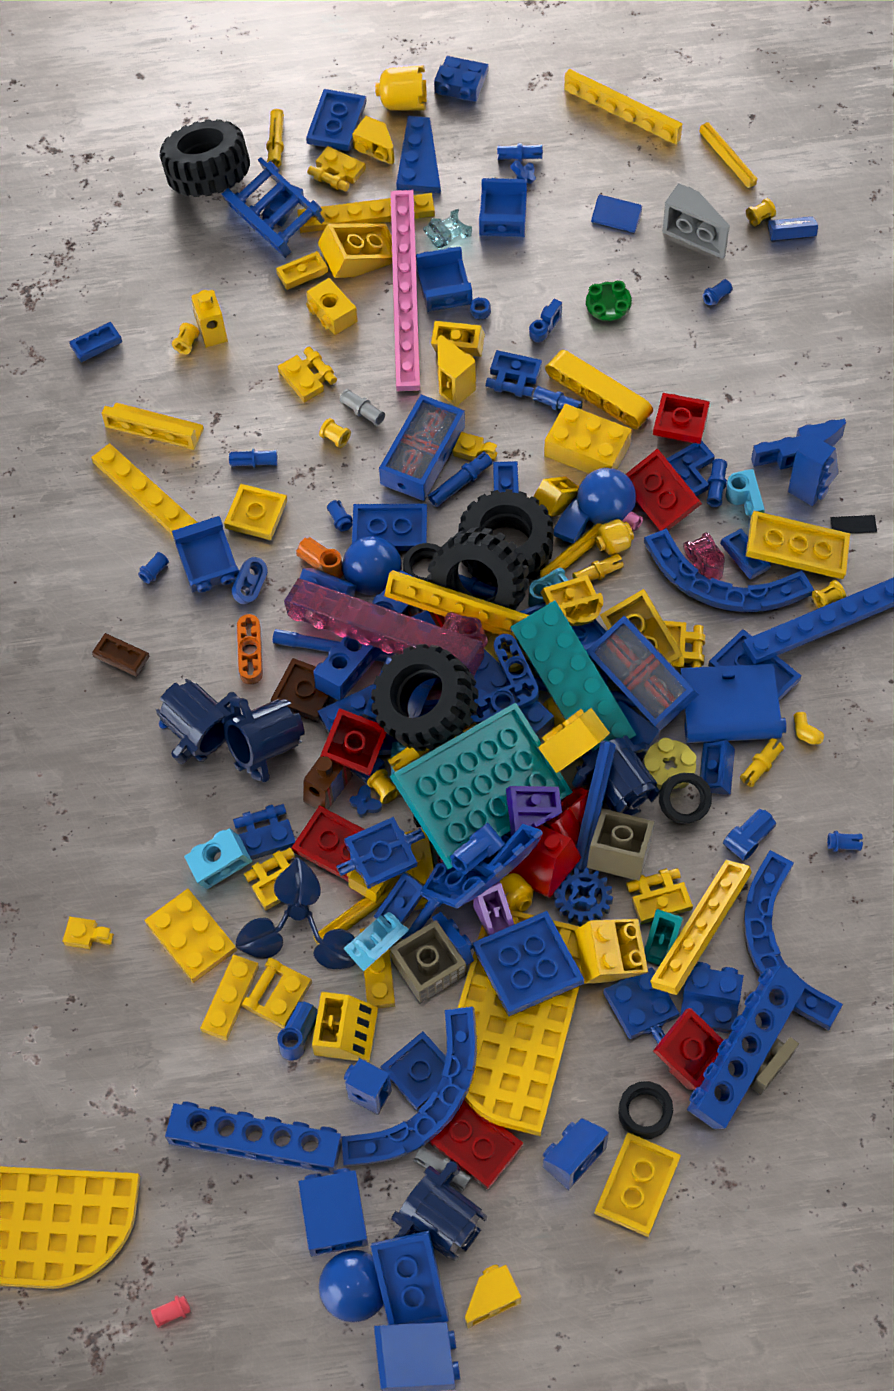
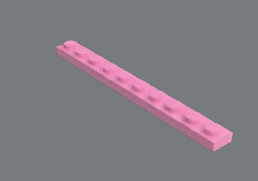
M413 190L391 191L396 391H420Z

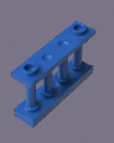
M260 157L258 161L263 171L240 193L236 192L234 194L227 188L222 193V196L237 214L286 258L291 253L287 243L293 234L312 216L321 224L325 220L320 213L322 211L321 207L314 200L311 202L307 200L278 173L279 169L273 162L269 161L267 163ZM269 177L277 182L254 206L248 207L245 204L246 199ZM283 190L292 196L268 219L262 220L259 217L260 212ZM298 203L302 205L306 210L282 233L279 232L277 234L274 231V226Z

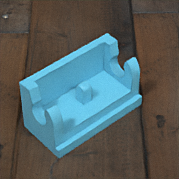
M388 912L385 914V918L380 915L343 949L365 971L409 929L406 926L404 927L392 913Z

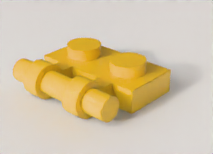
M327 146L316 160V167L310 166L307 174L314 176L313 178L319 182L324 181L330 184L336 190L341 189L346 192L350 186L348 182L354 184L366 170V165L351 156Z
M311 347L304 349L303 353L307 358L303 361L298 355H295L278 365V372L304 403L324 392L323 382L327 381L330 385H333L337 381L334 370L329 365H325L322 361V356ZM316 367L319 372L313 374L310 369Z
M664 621L683 655L670 664L678 672H680V668H684V663H689L691 668L702 667L705 660L702 649L706 642V635L703 634L704 627L702 625H695L693 632L686 631V622ZM685 643L692 645V652L685 651Z
M291 848L273 853L272 858L261 864L257 862L251 866L252 869L243 873L248 883L258 878L259 882L252 885V890L265 911L281 903L275 895L274 884L280 873L290 866L287 861L295 857ZM276 867L280 868L277 872L267 876L266 873Z
M667 868L661 869L654 875L647 877L641 875L640 881L626 882L629 893L637 890L641 893L632 897V902L641 925L653 922L656 909L674 915L693 909L685 883L673 884L672 880L681 878L678 868L671 870ZM658 884H662L664 886V888L657 889L654 891H650L649 887Z

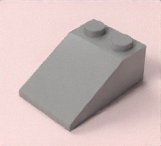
M678 183L665 202L662 232L724 259L730 225L700 192Z

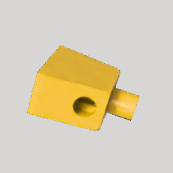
M202 290L197 294H193L191 296L193 311L205 348L228 342L222 312L214 290ZM213 320L215 327L208 328L207 323Z

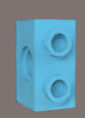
M230 828L219 831L214 835L213 839L205 844L195 846L189 854L184 856L197 883L206 889L211 888L252 862L240 836ZM221 852L220 858L214 862L215 855Z

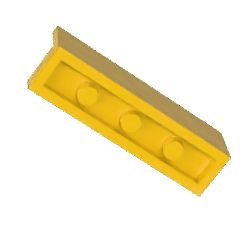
M115 403L113 407L104 406L101 412L105 427L192 450L195 449L204 429L202 424L120 403Z

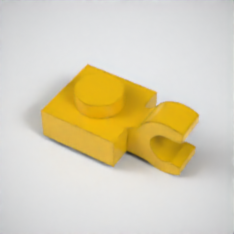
M461 432L453 449V456L473 461L482 452H485L492 461H495L498 454L495 451L497 445L492 442L484 444V438Z
M69 916L62 942L65 946L91 949L93 942L111 945L114 934L110 933V928L97 927L98 924L95 920Z

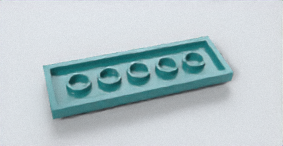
M556 600L510 627L565 720L580 709L585 713L592 708L610 732L602 741L623 738L626 735L629 739L636 736ZM598 743L590 750L592 752L596 750L600 746V743Z

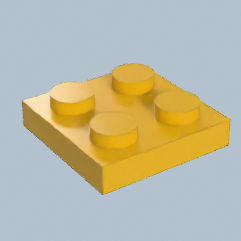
M240 484L224 521L225 529L272 540L288 501L287 495Z

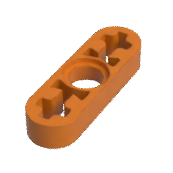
M246 614L241 616L237 622L238 667L241 680L246 684L252 685L258 683L263 676L261 626L259 619L255 615ZM247 624H252V636H247ZM253 644L257 647V650L252 654H246L243 652V648L246 645ZM248 662L253 664V675H248L247 673L249 671Z

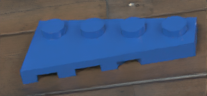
M408 116L396 182L397 190L441 194L430 117Z

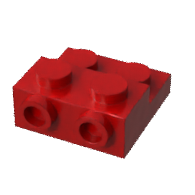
M662 392L653 435L701 444L710 401Z
M688 1008L659 1042L653 1052L670 1067L669 1072L688 1090H695L704 1081L705 1077L703 1075L706 1068L716 1060L719 1054L717 1050L723 1039L691 1008Z

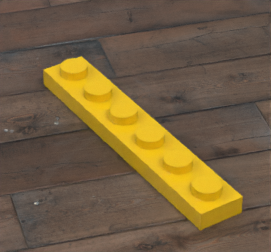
M570 68L565 73L564 90L570 94L576 95L676 145L681 140L683 123Z
M432 193L414 195V219L434 217L435 209ZM391 198L322 206L320 213L325 221L321 224L312 216L300 228V233L322 231L327 224L391 222ZM298 209V210H297L298 217H299L306 209Z
M110 443L91 457L92 462L171 534L173 530L198 523Z
M394 570L389 573L384 597L498 635L510 634L515 639L516 637L510 627L529 616Z
M725 860L650 980L653 988L674 995L679 993L752 874L750 866Z

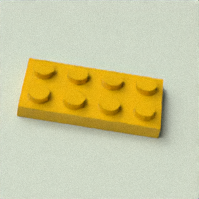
M753 511L750 520L746 557L844 579L847 570L850 533Z

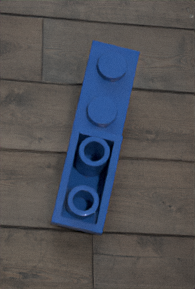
M829 420L815 425L807 424L798 428L796 437H785L781 440L761 442L753 445L751 456L753 466L777 462L780 470L791 468L794 465L797 449L809 434L833 446L843 437L846 420Z

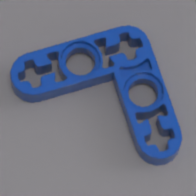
M501 634L494 640L495 655L510 685L474 700L478 704L477 708L480 711L488 709L487 703L491 702L492 709L495 712L491 714L490 709L483 712L482 718H479L477 715H471L473 719L471 724L475 726L503 710L495 704L497 698L501 696L509 698L510 705L515 703L511 692L515 691V695L518 696V703L516 704L520 709L532 705L538 699V685L516 639L510 634ZM502 642H506L507 645H510V653L512 657H510L509 659L506 651L504 649H500ZM518 663L523 666L524 670L520 675H512L509 672V667L512 664ZM527 687L528 690L533 689L531 691V696L527 697L526 694H522V688Z

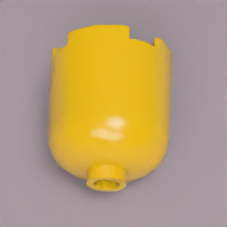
M424 65L391 67L382 72L380 82L375 83L376 96H380L385 108L388 110H426V106L422 103L427 102L426 80H422V72H425Z

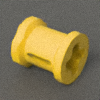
M769 198L763 199L755 207L750 206L746 209V217L754 227L758 226L761 221L776 216L775 205Z
M182 323L179 328L180 333L172 341L171 345L179 353L189 354L192 350L191 345L194 339L199 337L200 331L190 323Z
M329 418L323 422L319 436L323 439L328 438L335 443L336 447L342 448L347 444L351 436V430L335 424V420Z
M837 580L831 581L829 586L822 590L812 592V598L818 609L846 597L843 586Z
M386 769L376 771L367 780V785L370 788H374L379 794L382 804L393 801L400 794L397 787L389 779Z

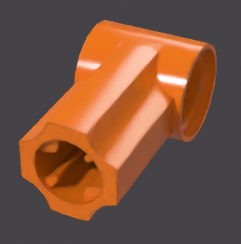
M311 537L304 538L299 543L296 550L298 557L319 571L337 578L342 577V558L337 550L327 549Z

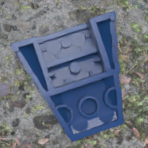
M522 824L512 837L511 831L500 837L505 845L489 858L483 859L465 875L457 871L454 866L448 870L444 862L437 863L420 892L426 897L458 909L488 890L519 865L538 845L543 832L540 829Z

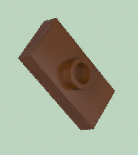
M107 633L103 635L92 652L93 657L136 677L150 657L148 652Z

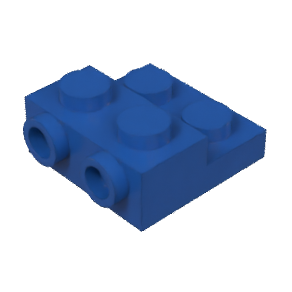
M446 56L443 65H440L434 79V93L477 102L488 73V64Z
M697 962L685 981L680 1016L686 1009L691 1008L714 1031L731 1034V1025L738 1014L744 975L738 974V970L735 968L723 967L719 971L710 969L711 966L707 963Z

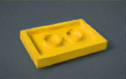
M189 888L144 920L192 983L196 982L237 951L233 942Z
M627 1132L594 1214L649 1237L681 1155Z

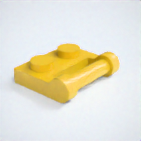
M268 958L265 963L266 969L250 996L245 997L241 1006L249 1012L284 1029L298 1002H301L307 993L312 980L282 965L276 959ZM275 973L282 976L265 1006L258 1004Z

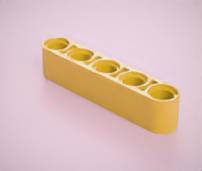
M560 350L545 366V371L553 380L632 429H639L653 413V407L646 399L566 350Z

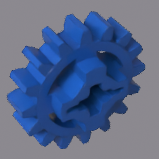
M585 867L584 873H580L577 868H574V875L568 874L564 879L565 881L558 887L559 889H556L554 892V897L557 898L555 900V907H561L559 911L561 917L566 914L568 915V923L576 919L578 920V926L581 927L583 921L588 922L594 918L603 920L602 912L609 914V905L613 902V896H610L612 894V886H606V877L598 878L599 871L596 870L593 874H589V869ZM569 889L571 896H569V900L566 901L565 894ZM600 893L602 899L600 904L598 905L596 898Z

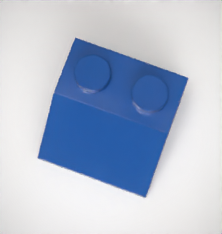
M583 1118L576 1124L571 1122L562 1133L563 1139L557 1145L552 1143L543 1153V1157H545L543 1159V1168L569 1190L606 1150L609 1132Z

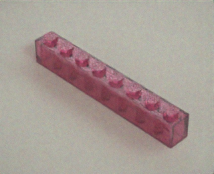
M300 578L297 579L284 600L287 615L293 620L304 621L318 629L332 631L340 637L347 636L363 645L380 648L389 654L404 653V648L412 646L416 649L418 644H427L429 647L437 645L443 650H448L459 659L473 676L485 657L482 641Z

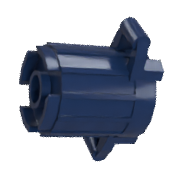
M185 679V684L179 685L176 682L160 697V700L163 702L160 710L156 709L160 721L181 739V742L171 753L172 757L179 764L186 763L192 756L199 762H204L207 759V755L216 751L226 741L224 734L225 724H222L221 719L232 714L231 705H229L230 699L234 696L238 697L235 692H229L226 697L217 702L197 683Z
M235 696L230 699L232 714L221 720L222 724H225V739L231 754L236 760L234 765L237 770L247 769V773H251L252 779L267 782L270 775L266 761L296 748L298 744L302 743L300 736L305 735L304 725L300 714H293L288 708V705L291 704L290 701L277 699L251 710L247 699Z
M626 735L623 738L609 741L616 744L604 801L611 811L635 816L641 812L639 806L647 799L652 803L659 795L660 790L657 788L655 779L641 762L649 750V745L644 742L634 745ZM599 747L593 752L591 750L587 751L581 757L584 762L582 767L580 765L576 766L577 773L572 780L574 787L580 788L581 786L591 784Z
M448 1162L446 1168L441 1173L431 1166L427 1167L423 1172L426 1175L409 1194L399 1213L397 1211L394 1212L391 1220L401 1227L398 1234L393 1238L429 1231L433 1248L446 1258L450 1257L457 1261L459 1257L454 1253L459 1248H462L464 1251L468 1250L481 1231L476 1226L479 1218L486 1221L487 1215L482 1212L480 1207L449 1185L460 1172V1168L455 1162Z

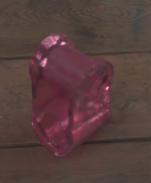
M708 532L703 533L700 538L692 542H684L683 548L686 556L703 576L717 580L722 578L725 556Z
M447 613L444 618V625L435 634L436 640L444 646L461 648L472 652L481 651L488 643V638L479 619L461 616L456 613Z

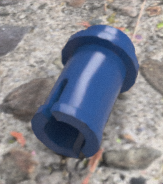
M723 279L714 287L705 289L703 293L704 302L707 305L718 304L721 298L733 291L732 284L728 280Z
M340 500L331 501L327 505V510L335 521L334 527L341 532L349 530L352 527V517L346 513Z
M157 552L145 566L139 568V577L145 583L154 582L158 573L169 563L168 558L164 554Z
M834 831L828 834L827 846L828 849H833L834 852H838V849L861 851L863 842H860V840L863 839L861 833L842 834Z

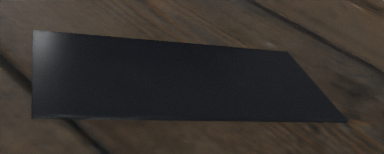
M875 515L830 517L833 530L846 533L877 532Z

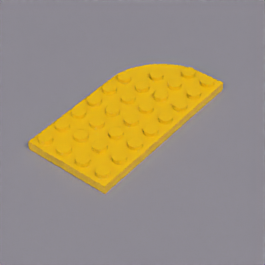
M514 910L510 911L514 924L534 916ZM552 920L583 976L575 930L579 926ZM483 925L478 940L488 936ZM474 951V961L470 964L458 1008L473 1007L475 1009L477 1033L476 1066L470 1088L464 1100L475 1112L491 1123L541 1137L580 986L508 1017Z
M0 1166V1286L45 1289L64 1288L82 1282L103 1269L119 1253L132 1231L139 1192V1173Z

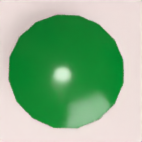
M620 280L592 284L586 296L588 312L595 318L603 321H613L623 317L628 313L632 304L631 294L626 288L625 283Z

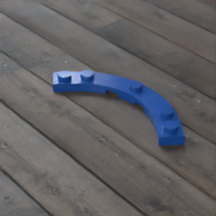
M667 528L644 537V544L670 582L690 597L716 608L737 612L768 611L810 597L814 591L803 570L770 583L748 585V588L733 587L731 583L715 578L709 579L700 574L699 570L683 556Z
M769 850L751 883L746 899L744 931L748 951L759 975L766 968L781 965L807 984L791 967L788 968L780 955L781 952L772 929L774 902L794 862ZM807 984L793 1010L819 1026L830 1030L843 1004Z
M473 1007L445 1010L447 1053L442 1073L443 1077L437 1090L432 1093L427 1102L418 1110L419 1112L406 1122L403 1121L392 1128L379 1132L342 1136L343 1165L345 1167L376 1164L403 1157L431 1141L452 1120L468 1093L476 1066L477 1033L475 1009Z

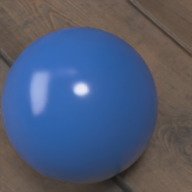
M600 468L589 473L580 483L577 492V503L580 509L589 516V522L592 524H605L615 519L623 521L634 510L636 491L632 481L625 473L614 468Z
M376 536L363 537L352 543L346 550L342 561V571L345 580L357 585L356 591L365 595L381 594L386 588L389 573L392 570L397 572L402 570L401 557L395 546L386 539Z
M360 1250L344 1251L330 1259L323 1268L319 1279V1294L324 1307L334 1317L346 1322H360L371 1318L383 1307L384 1303L372 1254Z

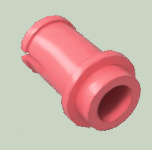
M178 1295L175 1296V1300L151 1310L152 1317L158 1328L181 1316L184 1319L187 1317L186 1314L191 1312L186 1297H179Z

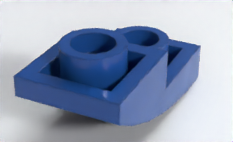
M577 496L565 509L554 527L555 537L573 544L585 533L586 524L589 521V516L578 506Z

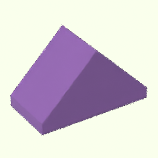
M500 881L474 898L473 908L488 936L514 925Z

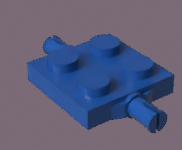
M391 817L345 838L344 843L350 853L351 860L337 865V871L342 876L356 870L362 876L369 889L417 867V861L411 851V844L425 839V835L421 828L405 834L399 828L395 818Z
M653 967L648 968V973L621 979L618 983L604 988L603 994L629 1040L642 1034L652 1033L657 1044H659L665 1036L662 1027L666 1023L678 1018L680 1013L667 992L652 987L650 980L655 974Z

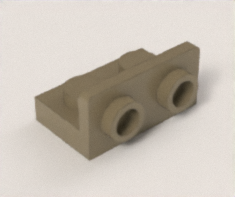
M789 1037L785 1044L777 1038L749 1087L761 1095L795 1053L799 1043L792 1037Z

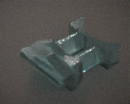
M459 209L451 211L450 217L444 220L440 218L431 219L430 223L423 228V231L437 249L447 246L451 242V238L459 235L467 238L472 235V226L465 225L458 219Z

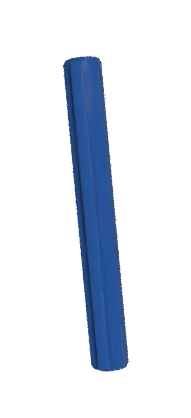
M609 741L600 742L576 848L581 859L574 868H577L579 872H584L585 867H587L590 844L600 817L616 749V744Z

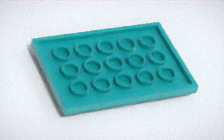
M516 702L390 776L448 870L453 867L450 856L469 841V837L487 822L500 837L511 831L506 788L509 786L559 787L560 800L573 793L561 773L555 772L538 749L542 743Z

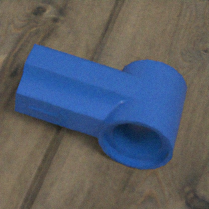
M759 808L741 827L736 826L724 839L723 845L742 861H745L755 852L759 842L775 828L776 821L768 811Z
M488 822L469 837L470 840L450 856L451 864L464 875L483 859L489 858L505 845L504 841Z
M305 1001L298 1002L286 1027L278 1034L277 1040L280 1053L286 1060H297L304 1054V1045L316 1024L318 1009L312 1004ZM290 1040L298 1042L293 1047L285 1046L286 1042Z

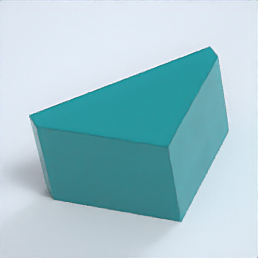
M656 909L644 949L646 961L657 965L662 963L680 934L683 917Z

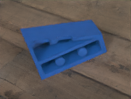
M809 434L796 451L788 493L812 507L818 499L823 500L829 490L828 486L839 474L836 448Z

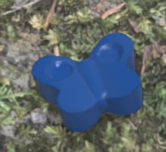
M515 160L510 167L517 175V179H526L528 184H532L536 180L534 175L535 167L532 163L523 166L518 160Z
M368 785L361 786L358 794L350 797V805L357 808V814L361 818L365 817L367 813H378L382 810L381 802L371 798V789Z

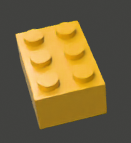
M565 404L545 438L544 456L588 474L600 468L618 469L630 447L632 429Z

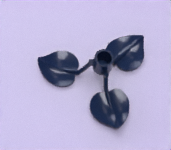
M298 857L280 873L274 884V892L281 902L288 904V908L284 911V916L279 925L274 927L273 922L269 918H256L248 922L236 938L238 950L257 958H270L280 952L283 946V937L278 932L282 930L287 919L291 917L293 920L300 921L308 918L314 937L320 943L313 951L314 957L319 964L329 969H345L357 964L343 949L355 938L350 932L343 929H333L328 931L323 939L320 937L312 917L313 913L309 911V906L316 903L320 897V883L312 869Z

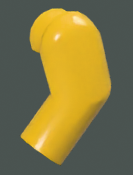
M797 712L793 715L796 735L799 739L812 745H818L823 742L824 733L808 725L805 712Z

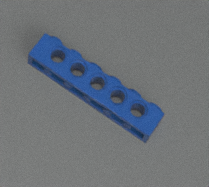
M402 570L400 571V573L412 576ZM385 590L381 594H377L368 610L360 614L357 623L352 628L347 629L341 642L338 645H334L324 662L316 666L313 673L315 688L338 701L343 699L404 626L403 621L409 618L407 610L411 605L384 597Z
M781 965L766 968L760 974L758 987L745 1000L746 1007L743 1013L733 1021L731 1034L728 1039L723 1040L717 1050L719 1054L716 1060L706 1068L703 1075L705 1077L704 1081L690 1096L689 1100L691 1103L687 1110L713 1129H726L807 985ZM770 992L775 996L774 1004L769 999ZM757 1015L760 1016L762 1021L760 1028L756 1024ZM743 1039H746L748 1043L747 1051L742 1047ZM730 1062L734 1065L735 1068L733 1076L729 1073L728 1070ZM716 1087H719L721 1091L719 1100H717L714 1094Z
M186 1101L182 1102V1105L173 1103L165 1134L168 1143L171 1145L333 1174V1171L337 1170L342 1147L341 1133H337V1130L331 1127H321L320 1130L313 1129L303 1122H293L291 1125L281 1123L282 1121L275 1117L268 1116L264 1120L254 1118L253 1114L240 1111L237 1112V1115L230 1114L220 1107L212 1106L208 1110L199 1108V1105ZM205 1121L207 1123L203 1130H193L196 1122ZM224 1127H234V1131L231 1135H220V1132ZM253 1131H260L262 1133L261 1138L257 1141L248 1140V1136ZM281 1136L290 1138L289 1143L285 1146H277L275 1143ZM309 1141L318 1143V1147L311 1152L305 1151L303 1147Z

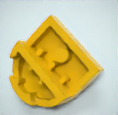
M588 575L545 587L540 592L546 605L556 600L571 626L592 623L599 616L603 606V596L601 593L596 594Z

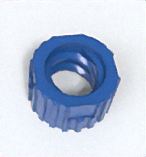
M481 297L473 299L470 305L471 315L478 320L488 318L491 314V306L488 299ZM479 306L485 308L482 311L475 310V308Z

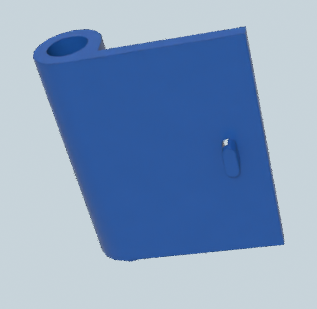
M774 664L680 668L682 677L699 694L685 708L684 729L686 743L781 739L782 733H786V719L781 718Z

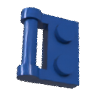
M404 872L373 917L377 919L381 915L385 918V914L390 912L403 925L421 898H426L428 902L409 928V931L401 937L404 940L422 929L437 907L440 908L443 903L422 895L420 891L424 885L409 873Z

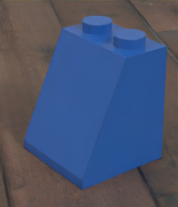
M447 1322L374 1326L381 1391H447L455 1389V1380H460L458 1361L452 1362L451 1350L456 1349L454 1330L448 1331Z

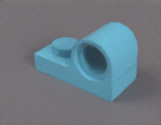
M754 469L732 473L727 480L725 492L727 501L734 505L744 504L746 516H750V518L753 511L764 513L765 509Z

